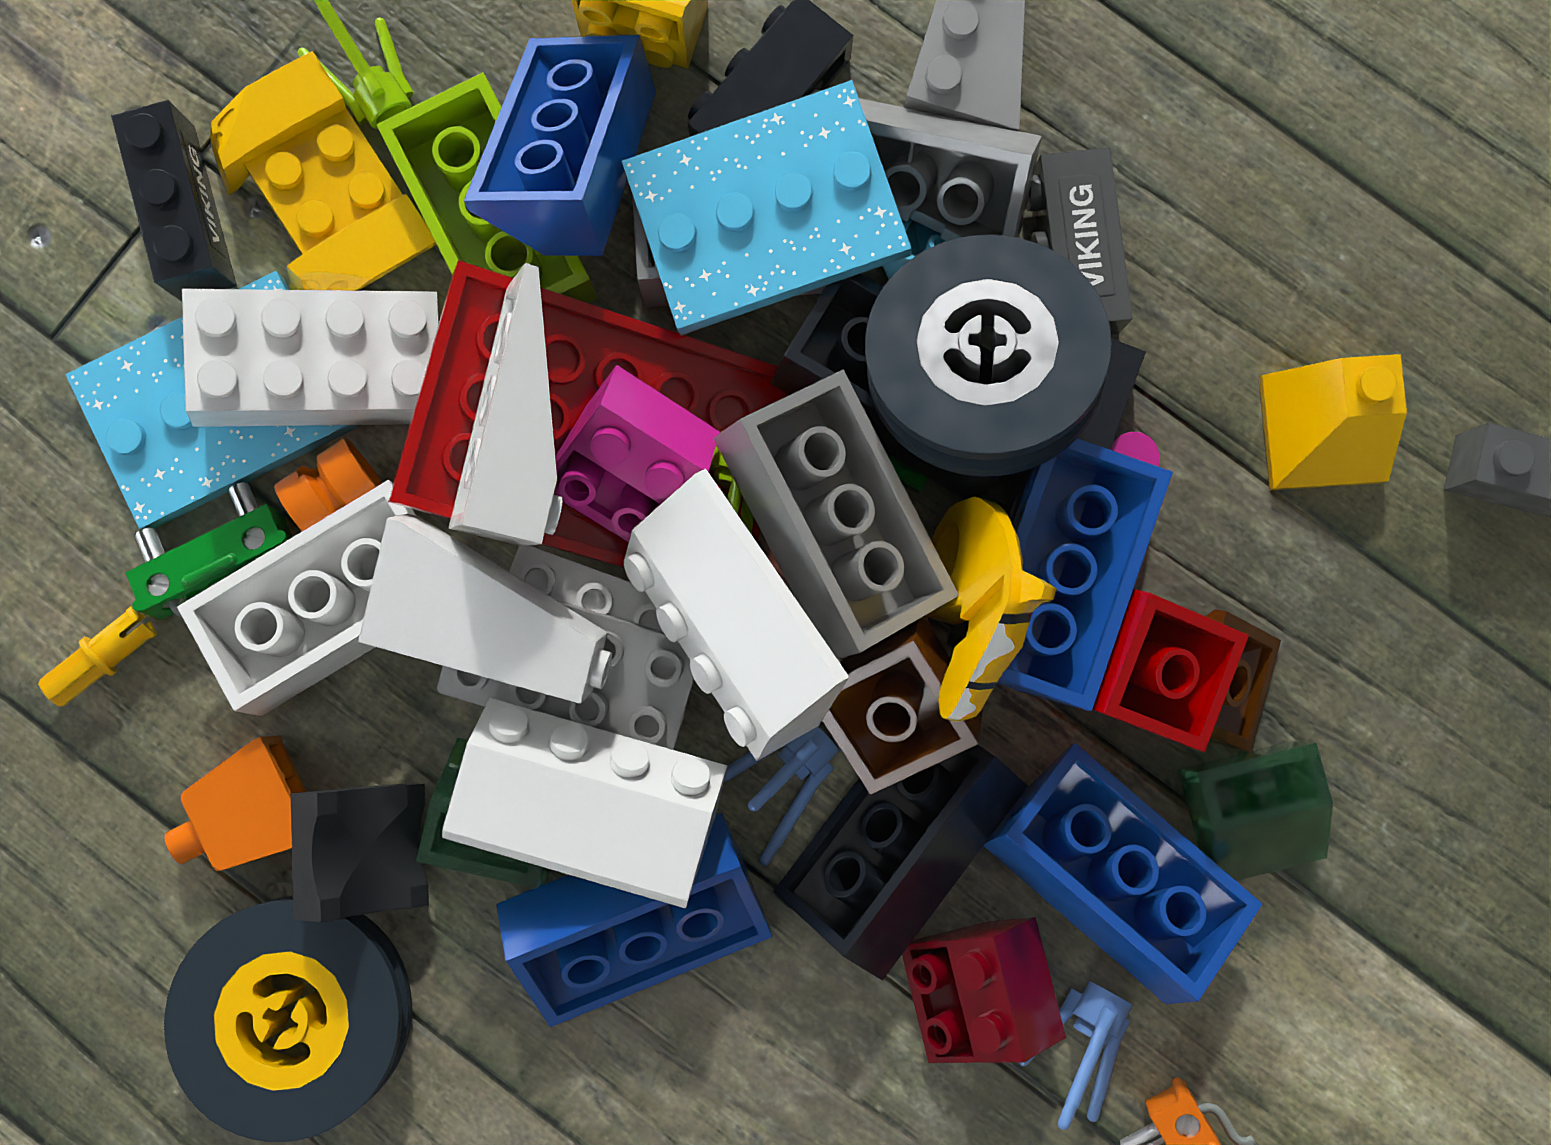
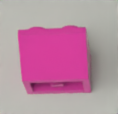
M616 365L588 402L555 456L557 482L553 495L561 496L562 502L629 542L632 530L695 473L704 469L709 472L716 447L713 438L720 434V432Z

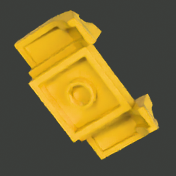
M313 51L246 86L212 120L210 127L212 150L227 194L230 195L237 191L250 175L301 253V256L287 265L290 290L359 291L437 245L428 226L407 194L403 195L346 109L342 95Z

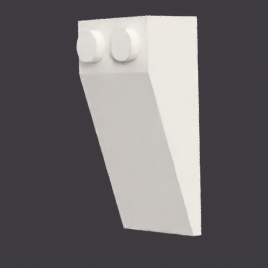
M527 263L523 265L506 289L448 528L518 546L542 544L544 533L553 535L562 508V497L553 495L557 482L539 267Z

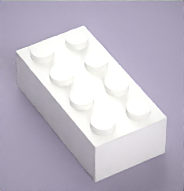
M182 289L185 411L193 427L410 424L438 328L437 292Z

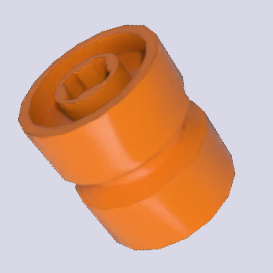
M344 437L317 455V468L313 470L302 465L274 485V489L285 510L300 530L304 531L381 485L382 481L357 447Z

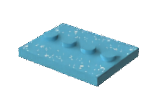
M852 80L622 161L680 335L911 256V246Z
M277 271L240 288L252 290H290L284 277ZM183 317L65 374L128 507L141 530L145 528L155 529L229 492L231 486L237 487V483H247L358 428L357 425L193 427L185 411Z

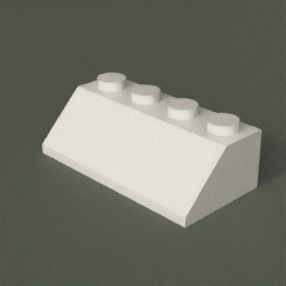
M704 469L695 473L632 530L624 559L626 574L635 589L639 592L645 590L657 608V619L666 637L672 642L678 641L690 659L691 673L698 686L707 694L712 692L725 712V725L734 741L742 747L747 746L756 761L816 728L849 679V676L709 472Z
M387 480L177 606L234 711L263 716L375 648L374 646L360 643L358 640L386 520L389 517L407 513L416 516L411 508L388 502L393 486L390 480Z
M489 698L467 742L442 829V838L686 908L717 813L727 765Z

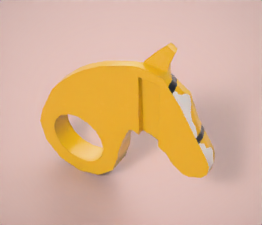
M975 496L951 506L937 526L932 538V543L959 595L926 614L927 618L952 625H957L966 620L969 621L967 635L955 646L939 691L940 715L944 719L955 722L964 721L979 714L999 678L1022 648L1033 611L1041 603L1052 601L1056 592V588L1051 584L1023 571V558L1019 538L1005 510L995 502Z

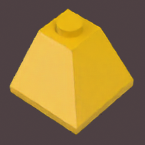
M1401 354L1339 358L1269 373L1259 377L1270 491L1376 484L1389 481L1407 415Z

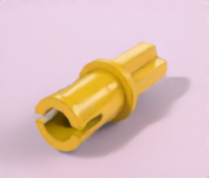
M130 606L126 609L125 613L92 639L85 636L80 639V648L40 679L38 685L42 693L57 706L67 705L103 675L113 676L118 671L116 665L150 638L153 639L158 634L157 630L151 622H148L147 624L142 623L127 635L130 629L146 618L144 614L135 611Z

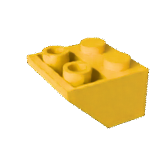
M571 0L581 37L640 35L647 62L662 68H669L672 64L689 68L708 9V0Z

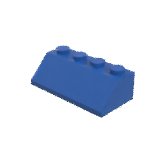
M640 35L529 39L465 196L464 202L470 212L545 256H603L627 182L622 161L635 157L656 94Z
M1078 438L1054 458L1031 469L1012 525L1019 538L1023 558V571L1051 584L1056 588V592L1052 601L1041 603L1033 611L1023 646L999 678L998 684L1085 711H1092L1173 473L1172 471Z
M1076 743L1071 744L1023 792L984 844V847L1165 1004L1198 1002L1262 906V903Z
M723 813L715 816L686 908L572 875H566L496 904L505 960L550 1027L773 937L739 848Z

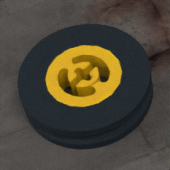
M293 896L270 900L240 910L218 922L197 940L179 965L173 978L164 1016L165 1045L172 1071L180 1087L193 1105L209 1120L227 1131L245 1138L265 1142L298 1141L316 1136L341 1124L356 1113L381 1090L398 1066L407 1044L412 1020V998L409 979L403 961L395 946L378 925L364 914L327 922L294 920ZM290 974L304 978L317 991L297 1002L291 1019L298 1024L284 1031L272 1048L265 1040L281 1032L289 1019V1013L283 1007L299 999L307 984H292L282 990H276L271 984V978L273 975ZM299 1042H304L310 1048V1055L293 1057L279 1053L274 1049H288Z

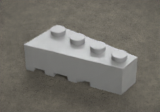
M936 0L906 95L904 107L1019 131L1025 0Z
M815 89L811 94H814L822 90ZM859 98L902 220L908 222L909 219H912L941 233L940 238L945 241L974 235H1003L1020 238L1042 136Z

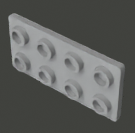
M558 600L556 601L608 632L603 650L612 652V660L606 682L602 689L594 687L593 692L581 704L442 666L437 690L441 694L484 707L489 698H493L671 750L675 748L694 682L689 657L678 641H670L664 632Z

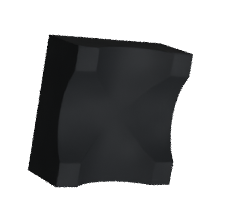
M393 784L290 793L294 920L327 922L355 915L429 905L428 882L421 862L419 835L422 813L425 807V784Z

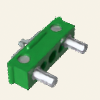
M241 482L237 483V487L233 485L229 489V494L239 517L165 553L156 529L145 528L143 533L138 531L135 538L145 563L125 572L136 599L132 603V608L156 620H163L173 614L182 617L177 606L291 539L292 534L284 516L268 504L258 508L249 484Z

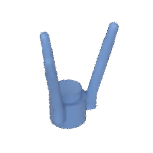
M818 726L782 746L784 749L777 757L784 765L748 803L749 810L756 812L793 775L802 781L810 773L807 781L760 856L759 861L763 866L770 864L820 783L835 769L829 761L840 750ZM748 752L727 766L724 782L737 776L765 757L756 761L752 753Z
M1091 981L1088 982L1083 994L1071 988L1062 1007L1059 1009L1063 1026L1075 1014L1078 1018L1073 1028L1091 1038L1058 1120V1126L1062 1130H1067L1070 1127L1105 1045L1087 1112L1089 1121L1096 1122L1098 1120L1120 1042L1130 1023L1127 1017L1133 1005ZM1033 1058L1029 1059V1060L1026 1061V1062H1018V1063H1019L1021 1066H1026V1065H1028V1064L1030 1063V1061H1031Z

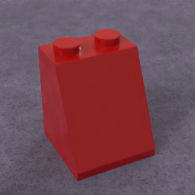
M1133 589L1092 710L1205 753L1249 635L1152 593Z

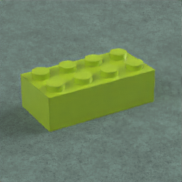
M484 72L376 124L452 275L458 260L514 278L523 265L527 263L539 267L541 288L586 303L598 299L590 278L578 256H545L467 209L464 202L465 196L502 108Z

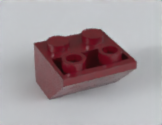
M1036 917L987 921L914 939L902 954L928 1063L1026 1062L1066 1038Z

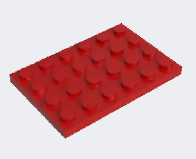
M460 260L457 261L388 502L451 520L506 289L514 278ZM540 287L555 456L588 402L616 365L719 432L724 431L739 419L789 396L770 384L778 366ZM709 470V474L711 475V477L714 472L713 470ZM717 485L727 499L729 489ZM742 495L741 502H740V506H739V510H738V516H739V517L741 516V508H742L743 495ZM562 502L560 518L554 534L544 533L542 544L539 545L624 568V559L629 542ZM754 518L752 536L758 542L761 530Z

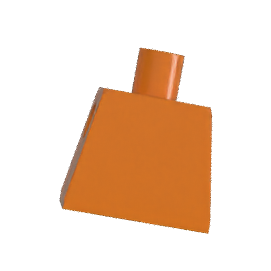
M261 736L252 740L182 792L180 795L181 802L190 820L165 833L167 849L177 863L185 864L206 853L212 867L218 872L292 849L290 793L307 791L280 736Z

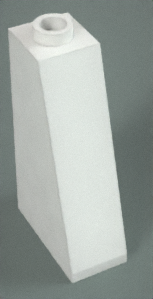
M407 513L387 518L358 642L580 704L593 692L594 687L603 688L612 660V652L603 650L608 633L419 516Z

